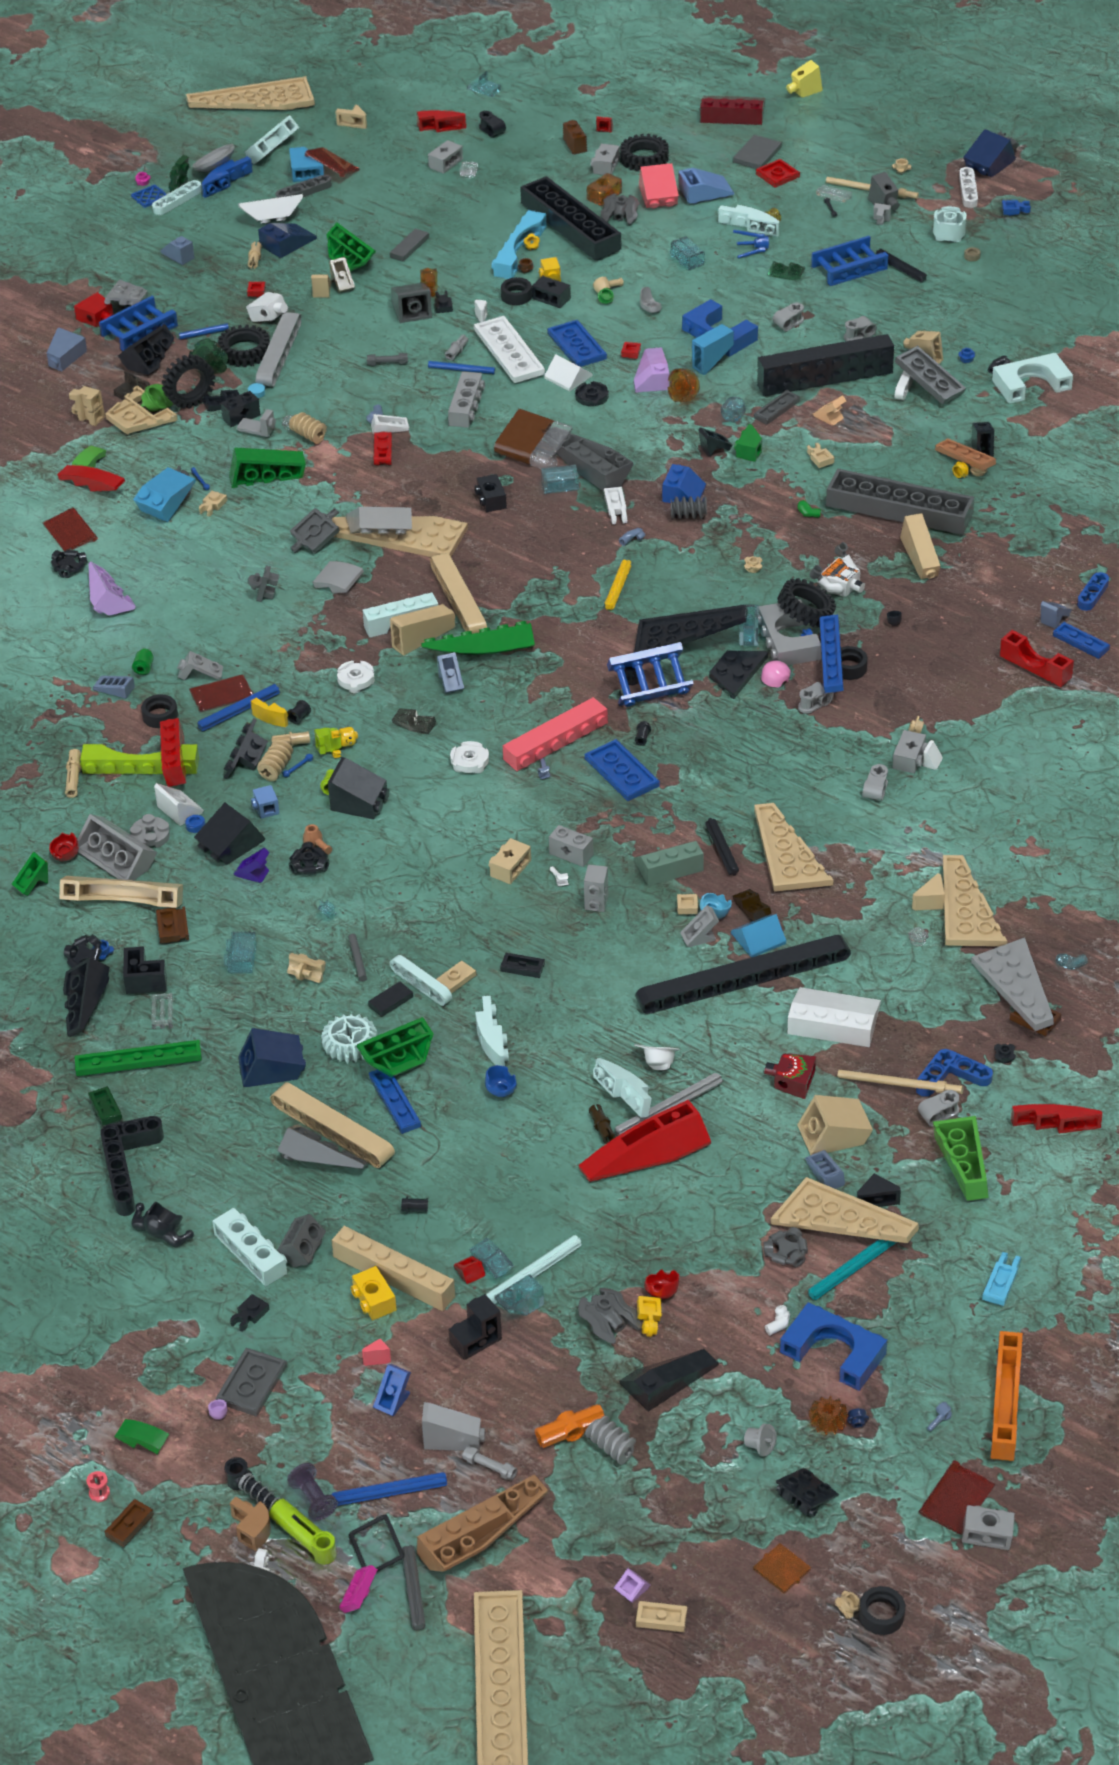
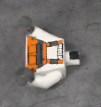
M845 542L835 547V554L842 556V558L838 557L824 571L819 565H815L810 571V577L818 579L817 582L821 586V590L825 589L828 594H836L842 597L848 596L853 590L861 593L865 588V583L860 581V570L856 567L850 555L846 554L848 545Z

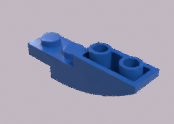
M247 156L236 162L231 159L211 171L202 182L203 197L206 198L231 186L230 182L252 173L251 158Z

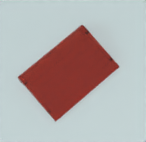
M323 147L307 150L304 154L306 157L310 156L339 173L342 178L346 174L355 173L360 170Z
M70 508L42 522L64 552L70 549L73 550L89 541L95 542L98 539L75 508Z
M243 674L189 689L200 712L232 704L254 694Z
M953 1460L920 1508L919 1513L962 1535L967 1505L981 1506L995 1484L988 1481L985 1477L962 1467L958 1461Z

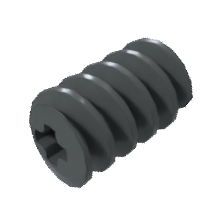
M685 496L682 497L681 502H679L678 497H675L674 502L671 500V518L674 519L677 514L678 518L681 519L684 514L686 519H688L690 514H692L693 519H696L697 514H699L700 519H703L704 514L707 516L706 496L703 497L702 501H700L699 496L696 497L695 501L690 496L688 502Z

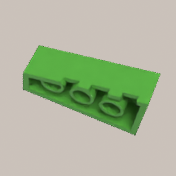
M976 1116L934 1121L935 1140L966 1200L989 1198Z

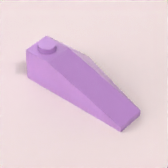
M662 347L644 350L634 378L635 392L669 390V369Z
M90 561L89 585L90 601L94 606L93 609L100 614L105 613L109 616L134 610L136 607L134 602L128 595L124 596L122 594L124 590L114 583L115 580L105 569Z

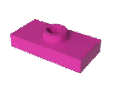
M373 1565L356 1570L339 1606V1609L344 1613L359 1609L363 1600L369 1594V1587L377 1572Z

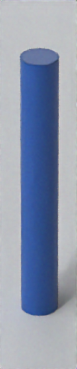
M226 323L179 333V338L181 340L221 332L229 329Z

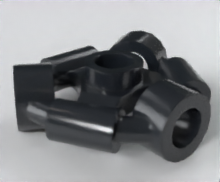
M55 550L51 556V565L54 571L58 572L62 578H68L71 573L79 572L85 567L84 564L88 563L85 552L78 553L77 550H66L65 552Z
M305 842L289 858L291 861L289 862V868L293 874L299 872L304 873V875L316 874L317 871L326 872L330 861L327 859L328 854L322 848L315 847L312 842Z
M93 934L75 939L73 944L66 945L64 948V956L68 960L67 964L73 968L88 958L99 961L102 952L100 949L102 941ZM88 942L95 947L93 950H90L87 946Z

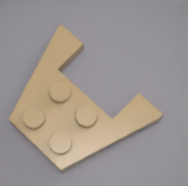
M135 386L131 394L127 393L121 403H116L105 413L106 419L126 434L178 420L177 414L169 408L152 415L137 404V402L141 401V396L145 392L139 386Z

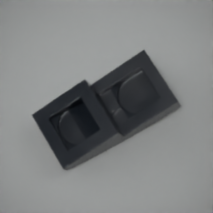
M221 390L220 396H204L203 403L208 412L221 410V402L240 394L238 390Z

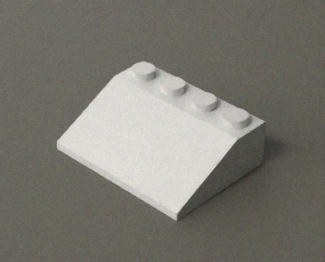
M800 987L789 1011L787 1034L870 1047L881 1000Z

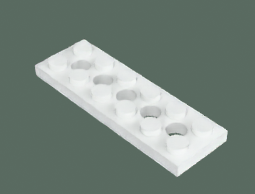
M505 316L474 324V331L514 383L545 374V368Z

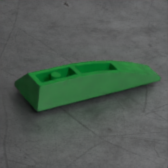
M526 621L516 622L515 626L508 627V624L499 625L496 630H490V627L479 629V633L472 634V631L461 632V636L454 637L453 634L444 635L441 640H435V637L424 639V643H421L423 649L469 655L502 653L535 646L531 623L527 624Z

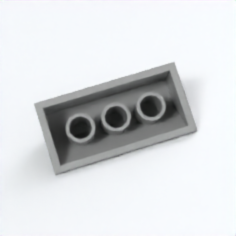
M89 814L77 839L79 842L78 852L119 880L134 881L149 870L157 854L156 851L111 821L93 814Z

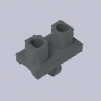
M266 565L263 577H260L259 573H255V575H251L248 578V584L251 586V589L256 590V588H259L256 601L261 602L263 597L273 599L275 587L268 586L267 584L277 586L279 574L270 572L271 566Z

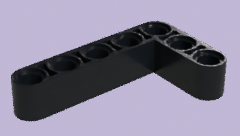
M157 1116L109 1124L100 1131L117 1213L121 1216H129L135 1211L134 1195L124 1151L158 1144L164 1139L162 1121Z

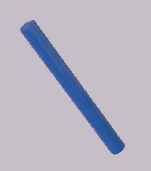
M437 361L428 362L429 368L495 374V367Z

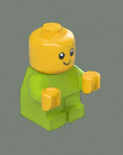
M352 727L340 728L339 730L337 728L314 729L315 746L320 755L331 752L334 758L341 757L339 748L352 746L356 743V739H358L357 731H354Z

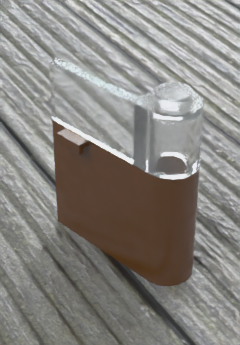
M519 408L496 440L494 451L500 455L551 472L558 464L556 452L573 428L572 426Z

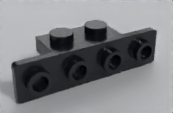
M253 718L250 723L246 722L241 732L244 734H241L235 743L238 747H234L229 756L232 759H229L223 768L226 770L223 776L225 779L234 770L237 761L252 770L257 766L268 742L252 732L257 719Z

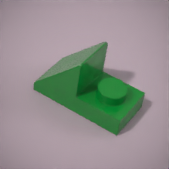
M34 851L12 882V885L26 896L30 894L39 880L48 884V862Z

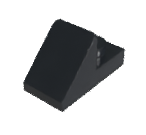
M701 427L698 430L701 449L708 457L712 455L716 448L719 450L723 448L729 451L733 446L724 435Z

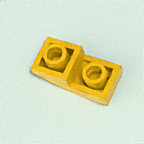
M257 697L251 700L253 716L275 726H288V713L283 707L276 703L268 706L267 703L262 702Z

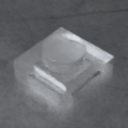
M462 162L460 176L476 177L478 163Z

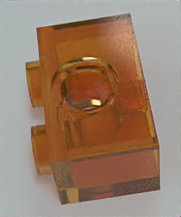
M609 173L604 174L587 186V200L600 206L605 205L603 200L607 196L614 193L618 196L622 193V179Z

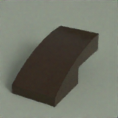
M751 889L732 896L738 907L754 921L771 914L770 906L761 902L759 894Z

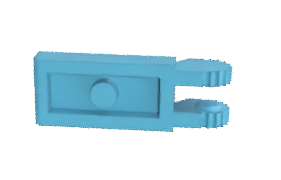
M1002 1252L999 1261H996L982 1300L1002 1306L1005 1305L1017 1276L1021 1257L1015 1256L1012 1266L1006 1264L1008 1253Z

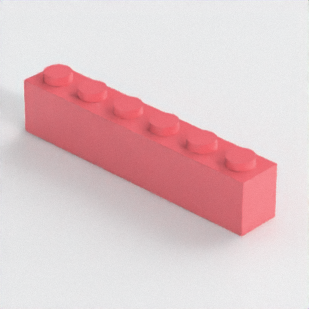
M593 697L504 744L503 760L513 769L519 771L607 724V708Z

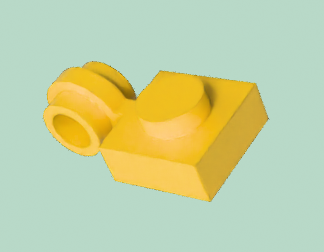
M638 1296L637 1315L638 1319L643 1320L642 1334H646L647 1337L657 1334V1321H660L662 1316L661 1299Z

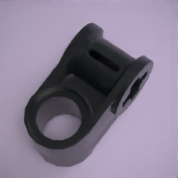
M481 111L479 113L481 119L479 129L490 137L506 131L504 121L492 112Z

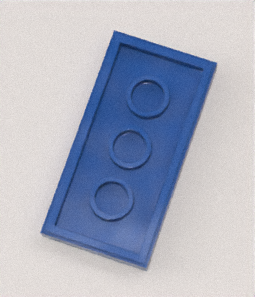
M578 320L547 329L549 336L573 364L583 367L607 359V353Z
M617 739L585 753V760L627 801L660 787V781Z

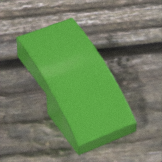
M89 446L74 459L72 465L94 468L96 467V460L106 456V450Z

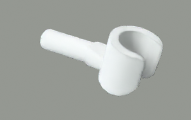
M553 866L550 867V871L556 877L557 886L569 885L567 873L560 874Z

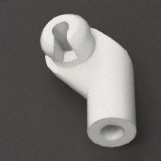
M780 1305L776 1307L775 1321L765 1325L768 1335L777 1333L788 1326L790 1312L787 1311L786 1306Z

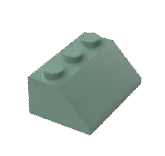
M697 841L634 857V862L648 886L704 871V853Z

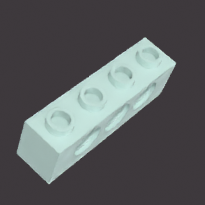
M232 1208L212 1220L214 1235L265 1287L287 1274V1259L285 1255L280 1254L274 1248L272 1242L269 1239H265L259 1229L248 1222L243 1213L240 1214L235 1208Z

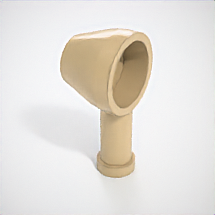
M600 277L594 281L593 288L596 292H599L603 288L610 289V287L623 286L624 282L622 278L608 281L606 277Z

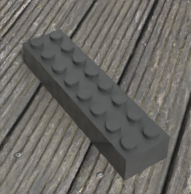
M837 468L827 488L826 506L900 521L902 523L905 516L922 513L928 528L964 535L973 515L974 497Z

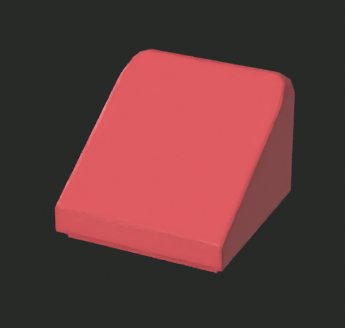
M381 1339L362 1349L363 1364L365 1366L391 1362L390 1349Z

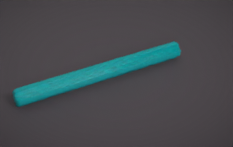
M878 1239L808 1289L809 1297L817 1300L897 1242Z

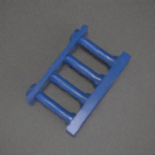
M866 236L813 252L811 267L823 266L827 270V284L833 286L888 269V254L886 252L875 254L870 249L871 237ZM866 253L869 257L861 259L858 254ZM851 257L854 261L847 263L844 259ZM836 261L840 266L833 268L829 263Z
M150 296L99 322L101 336L104 337L110 333L114 334L119 338L122 351L163 324L169 330L178 326L176 312L170 310L162 313L156 309L154 296ZM152 313L156 318L149 320L145 316ZM139 320L144 324L137 327L132 322ZM125 326L130 331L122 333L118 329Z
M681 642L609 658L607 663L608 671L617 672L624 695L618 701L619 706L625 705V707L636 704V702L675 693L682 695L691 690L693 680L684 681L678 657L683 650ZM661 660H671L678 684L667 686L660 664ZM643 664H653L660 688L649 690L642 668ZM625 668H635L642 692L631 694L624 672Z

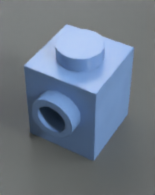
M271 785L253 790L251 804L254 810L257 809L261 819L279 814L278 799Z

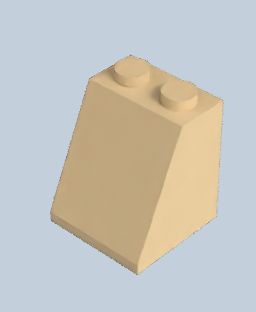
M815 1095L797 1124L810 1155L823 1150L830 1153L864 1145L873 1131L859 1099Z

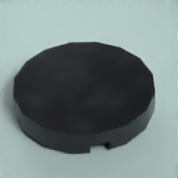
M600 382L582 383L575 390V399L584 406H599L607 402L609 391L607 386Z

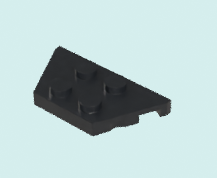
M727 650L709 671V678L716 682L722 690L726 689L730 693V697L735 699L767 660L768 652Z

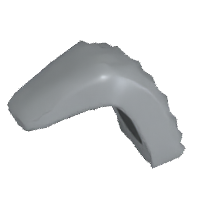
M650 287L642 288L640 293L641 307L650 313L660 311L662 309L661 303L653 299Z

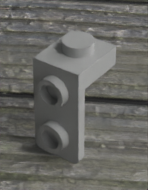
M267 409L260 418V421L243 418L237 426V430L268 437L275 428L276 423L273 410Z
M190 651L185 659H181L178 664V677L185 680L191 670L195 669L220 680L223 666Z

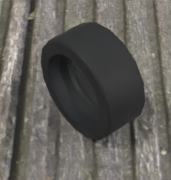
M520 277L505 280L501 284L502 300L509 305L528 303L532 298L531 282Z
M854 646L841 647L842 661L853 660L859 663L853 666L842 664L843 679L853 680L862 677L867 672L868 656L866 652Z
M152 695L146 698L141 705L143 721L152 728H160L161 721L178 717L176 701L168 695ZM159 708H165L169 710L163 714L150 713L151 711Z
M885 1586L872 1587L860 1599V1622L866 1630L874 1634H892L899 1630L904 1623L906 1604L898 1591ZM874 1602H887L896 1609V1615L890 1619H877L868 1612V1606Z

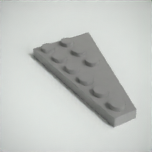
M1025 938L971 957L975 968L1035 1031L1053 1025V1015Z

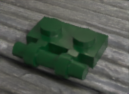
M184 154L175 162V166L170 171L169 177L171 181L168 186L170 192L183 186L188 181L189 157Z

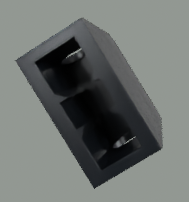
M990 422L972 423L971 444L972 449L994 457L995 430Z

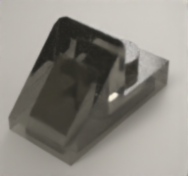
M124 371L125 382L113 390L114 396L124 400V396L127 393L131 394L135 386H139L144 390L147 386H150V383Z

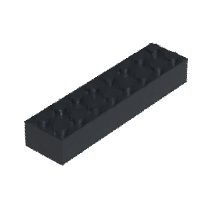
M547 176L520 187L521 203L531 211L546 213V223L592 259L598 260L621 250V232Z
M884 334L758 357L757 386L764 397L781 394L786 390L792 392L892 374L894 344L889 335Z

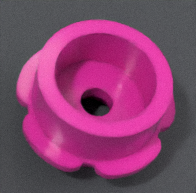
M139 172L135 176V181L138 185L145 186L149 184L151 177L146 172Z

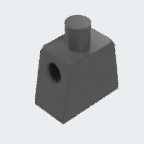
M886 172L873 175L868 200L874 205L875 203L891 205L893 211L897 210L900 204L897 201L898 188Z

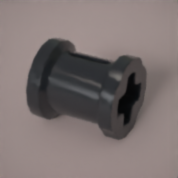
M299 700L293 709L287 711V718L292 723L299 724L305 715L311 713L310 705L304 700Z

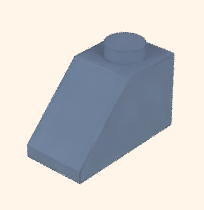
M183 236L178 237L161 250V253L184 265L194 259L193 242Z

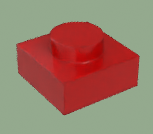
M249 282L248 296L260 297L265 294V282Z
M624 342L621 357L638 359L641 343Z

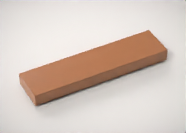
M948 438L935 445L936 451L982 471L996 464V458Z

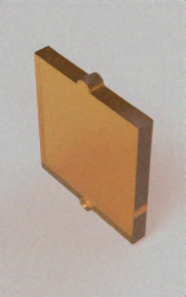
M779 1543L769 1553L764 1554V1557L753 1566V1570L785 1594L795 1584L800 1583V1579L811 1570V1567Z

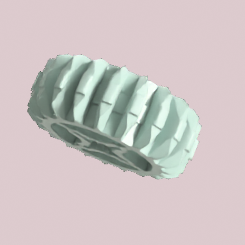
M352 1013L350 1016L343 1014L341 1018L335 1016L334 1021L329 1020L328 1025L324 1026L321 1035L322 1047L326 1054L331 1056L332 1060L337 1058L339 1063L343 1060H346L347 1064L350 1060L357 1062L359 1058L364 1060L356 1045L377 1036V1029L372 1021H369L367 1017L362 1018L360 1014L357 1016H353Z

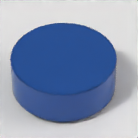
M201 815L189 816L185 820L186 829L191 833H198L205 825L204 817Z

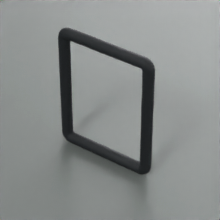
M386 1514L349 1533V1538L362 1568L366 1567V1563L354 1535L382 1520H385L399 1556L376 1567L377 1572L402 1560L405 1556L390 1519Z

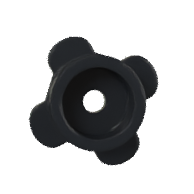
M996 1044L994 1046V1050H996L995 1059L999 1062L1009 1063L1016 1058L1014 1054L1015 1046L1013 1044Z

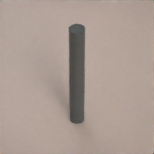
M350 934L348 938L359 980L363 982L367 980L358 940L356 934Z

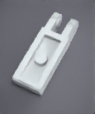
M622 487L605 488L604 496L612 525L616 524V515L621 514L623 523H627V510Z

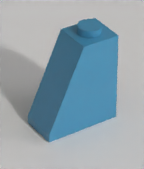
M306 147L289 148L293 182L306 181L324 175L323 164Z
M721 324L692 340V368L702 375L707 374L734 345V331Z

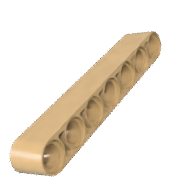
M449 553L431 556V568L465 632L472 631V634L479 633V629L487 628L482 613Z
M285 1082L270 1096L272 1104L277 1109L376 1168H380L395 1154L393 1146L388 1141L288 1082Z

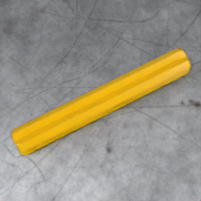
M624 559L620 564L605 601L606 609L613 610L631 568L630 560Z

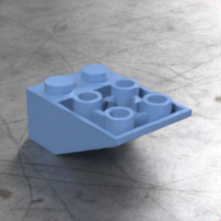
M696 168L678 171L679 189L689 204L734 195L724 176Z

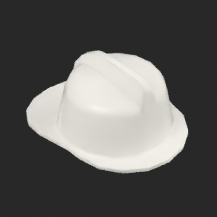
M634 1044V1046L644 1049L646 1063L653 1070H668L674 1061L675 1052L680 1050L678 1048Z

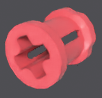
M101 1471L90 1473L86 1479L87 1486L90 1488L89 1497L96 1502L107 1500L110 1495V1489L107 1486L108 1479L106 1474Z

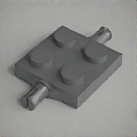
M314 508L290 530L291 535L297 539V542L290 549L296 553L303 546L314 554L319 551L340 531L339 527L332 521L339 514V511L333 508L328 514H325Z

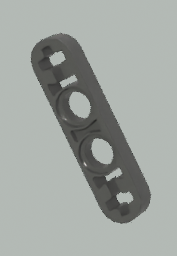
M320 175L276 191V198L301 194L305 197L328 189L332 186L331 176Z

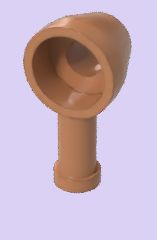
M314 824L306 826L303 842H312L314 846L322 848L329 855L332 852V847L323 842L322 833L319 828Z

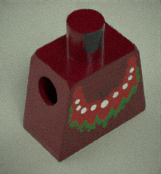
M784 1053L781 1055L778 1064L766 1063L764 1074L774 1076L775 1089L806 1099L816 1072V1056Z

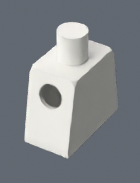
M266 292L246 308L251 321L257 322L274 320L282 313H285L288 306L281 294Z

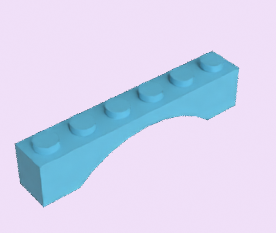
M528 210L525 216H522L520 223L516 225L514 232L510 234L508 241L504 243V247L498 252L496 259L492 261L494 276L507 279L515 276L518 271L516 253L524 244L525 237L529 234H534L538 237L542 235L547 227L546 213Z

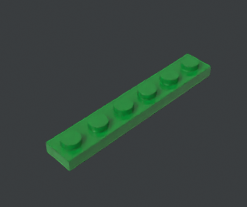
M200 1040L74 1056L76 1076L202 1060Z

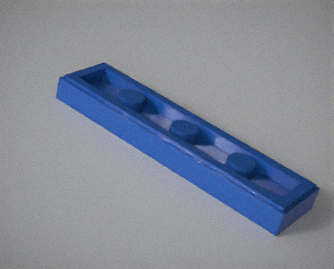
M378 1069L369 1072L370 1080L401 1134L420 1128L421 1122L396 1078L389 1077Z

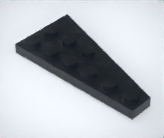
M747 605L639 619L634 653L680 642L684 645L743 624L747 621Z

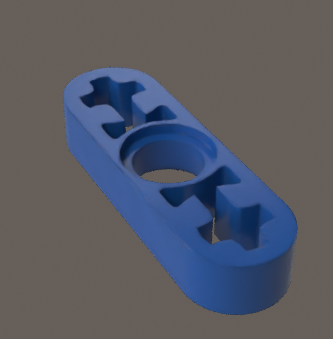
M1098 572L1092 576L1078 596L1077 606L1079 609L1085 611L1093 609L1108 587L1109 576L1106 573Z

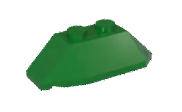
M337 222L326 234L329 258L334 260L345 257L350 272L364 266L376 252Z
M421 1017L358 1043L356 1046L369 1065L389 1077H394L425 1063L434 1034L425 1019Z

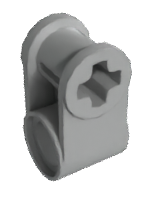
M792 303L786 308L777 311L772 320L784 331H789L791 328L803 323L804 317L802 312L804 306L801 303Z
M865 316L848 320L845 323L846 333L844 334V340L851 341L871 337L876 332V325Z
M816 682L800 691L801 702L798 705V710L809 714L823 706H827L832 701L834 693H825L824 685Z
M877 764L872 766L864 783L862 794L864 798L883 800L888 785L886 779L888 769L885 765Z
M946 1090L934 1097L925 1099L919 1104L918 1112L931 1127H933L934 1121L954 1118L959 1114V1106L957 1105L959 1094L953 1090Z

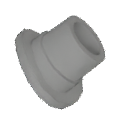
M762 1424L760 1428L750 1427L745 1432L744 1443L746 1447L756 1449L760 1456H767L775 1447L776 1431L771 1424Z

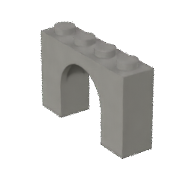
M781 604L758 606L756 623L761 626L762 637L766 638V646L771 650L772 660L781 661L787 664V666L821 660L822 648L817 634L787 637L779 633L780 630L801 626L803 621L798 623L796 622L797 618H790V613L785 614V609L779 607Z

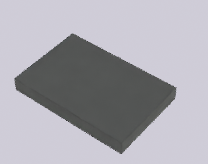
M753 135L733 157V162L755 169L766 165L780 150L782 142Z
M245 1348L215 1399L224 1400L229 1408L257 1417L286 1369L287 1361Z

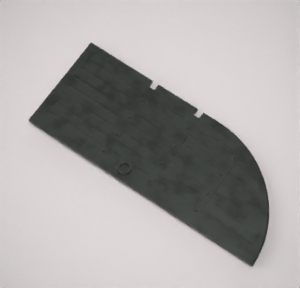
M210 1562L182 1568L252 1764L363 1765L372 1762L374 1758L348 1691L338 1692V1689L345 1687L344 1680L330 1644L321 1646L319 1643L327 1640V1637L316 1611L306 1597L282 1577L268 1570L248 1564Z

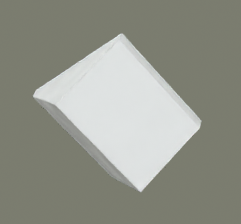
M556 354L545 374L546 380L568 391L573 390L592 377L591 372Z
M158 783L155 784L157 807L179 826L185 824V820L189 816L203 813L204 810L181 790Z

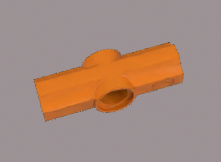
M596 1404L576 1413L572 1410L561 1413L556 1421L535 1429L538 1444L540 1447L545 1448L565 1439L569 1442L578 1440L594 1420L605 1416L602 1407Z

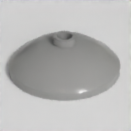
M234 144L224 145L204 155L192 165L193 169L198 172L213 171L221 164L230 160L235 150Z

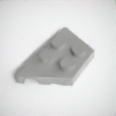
M119 280L105 297V304H110V301L114 300L119 301L120 305H134L146 299L148 290Z

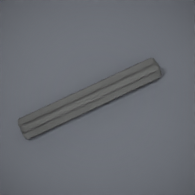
M412 1545L404 1546L402 1548L405 1555L403 1563L412 1627L414 1630L424 1629L426 1625L415 1548Z

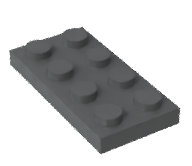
M919 346L897 356L894 361L942 404L958 397L966 390V387Z

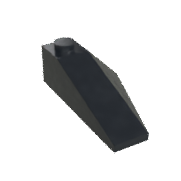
M163 324L129 346L118 357L127 370L149 375L160 367V362L164 359V354L169 349L174 336L167 326Z
M88 958L69 969L65 974L63 993L67 996L65 1008L68 1009L69 1013L66 1016L67 1036L70 1037L84 1029L109 981L110 967L92 958Z
M701 1349L636 1369L621 1379L619 1384L649 1412L719 1366V1362L705 1349Z

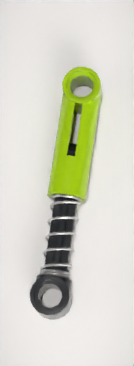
M235 1457L225 1463L224 1469L229 1488L244 1490L246 1494H250L251 1499H256L257 1504L261 1501L269 1510V1517L310 1551L317 1563L326 1565L336 1559L337 1552L333 1534L322 1531L286 1499L276 1498L273 1492H269L266 1486L263 1487L261 1485V1481L257 1482L244 1459Z

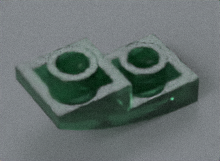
M773 261L768 275L780 279L797 280L801 279L806 267L793 262L786 266Z

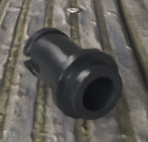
M642 721L636 727L637 734L634 740L640 746L646 744L648 734L651 732L650 724Z
M406 1196V1198H402L401 1211H405L406 1214L408 1212H428V1198L413 1199Z

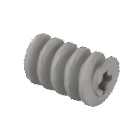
M608 1416L594 1420L585 1431L587 1438L597 1444L600 1449H604V1452L611 1455V1458L617 1460L620 1465L625 1464L631 1458L636 1439L633 1437L629 1438V1433L627 1432L622 1433L623 1429L616 1427L614 1421L609 1422Z

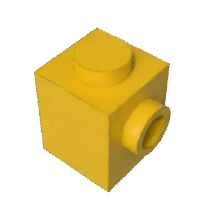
M557 257L540 259L541 268H539V276H545L561 282V270Z

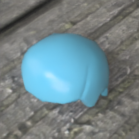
M706 893L700 899V909L702 910L708 905L713 908L717 918L722 919L728 914L732 901L729 900L727 902L723 894L717 896L714 893Z

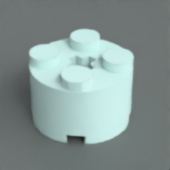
M954 206L942 207L940 211L936 210L933 222V234L936 236V240L960 242L966 231V213H962L960 208Z

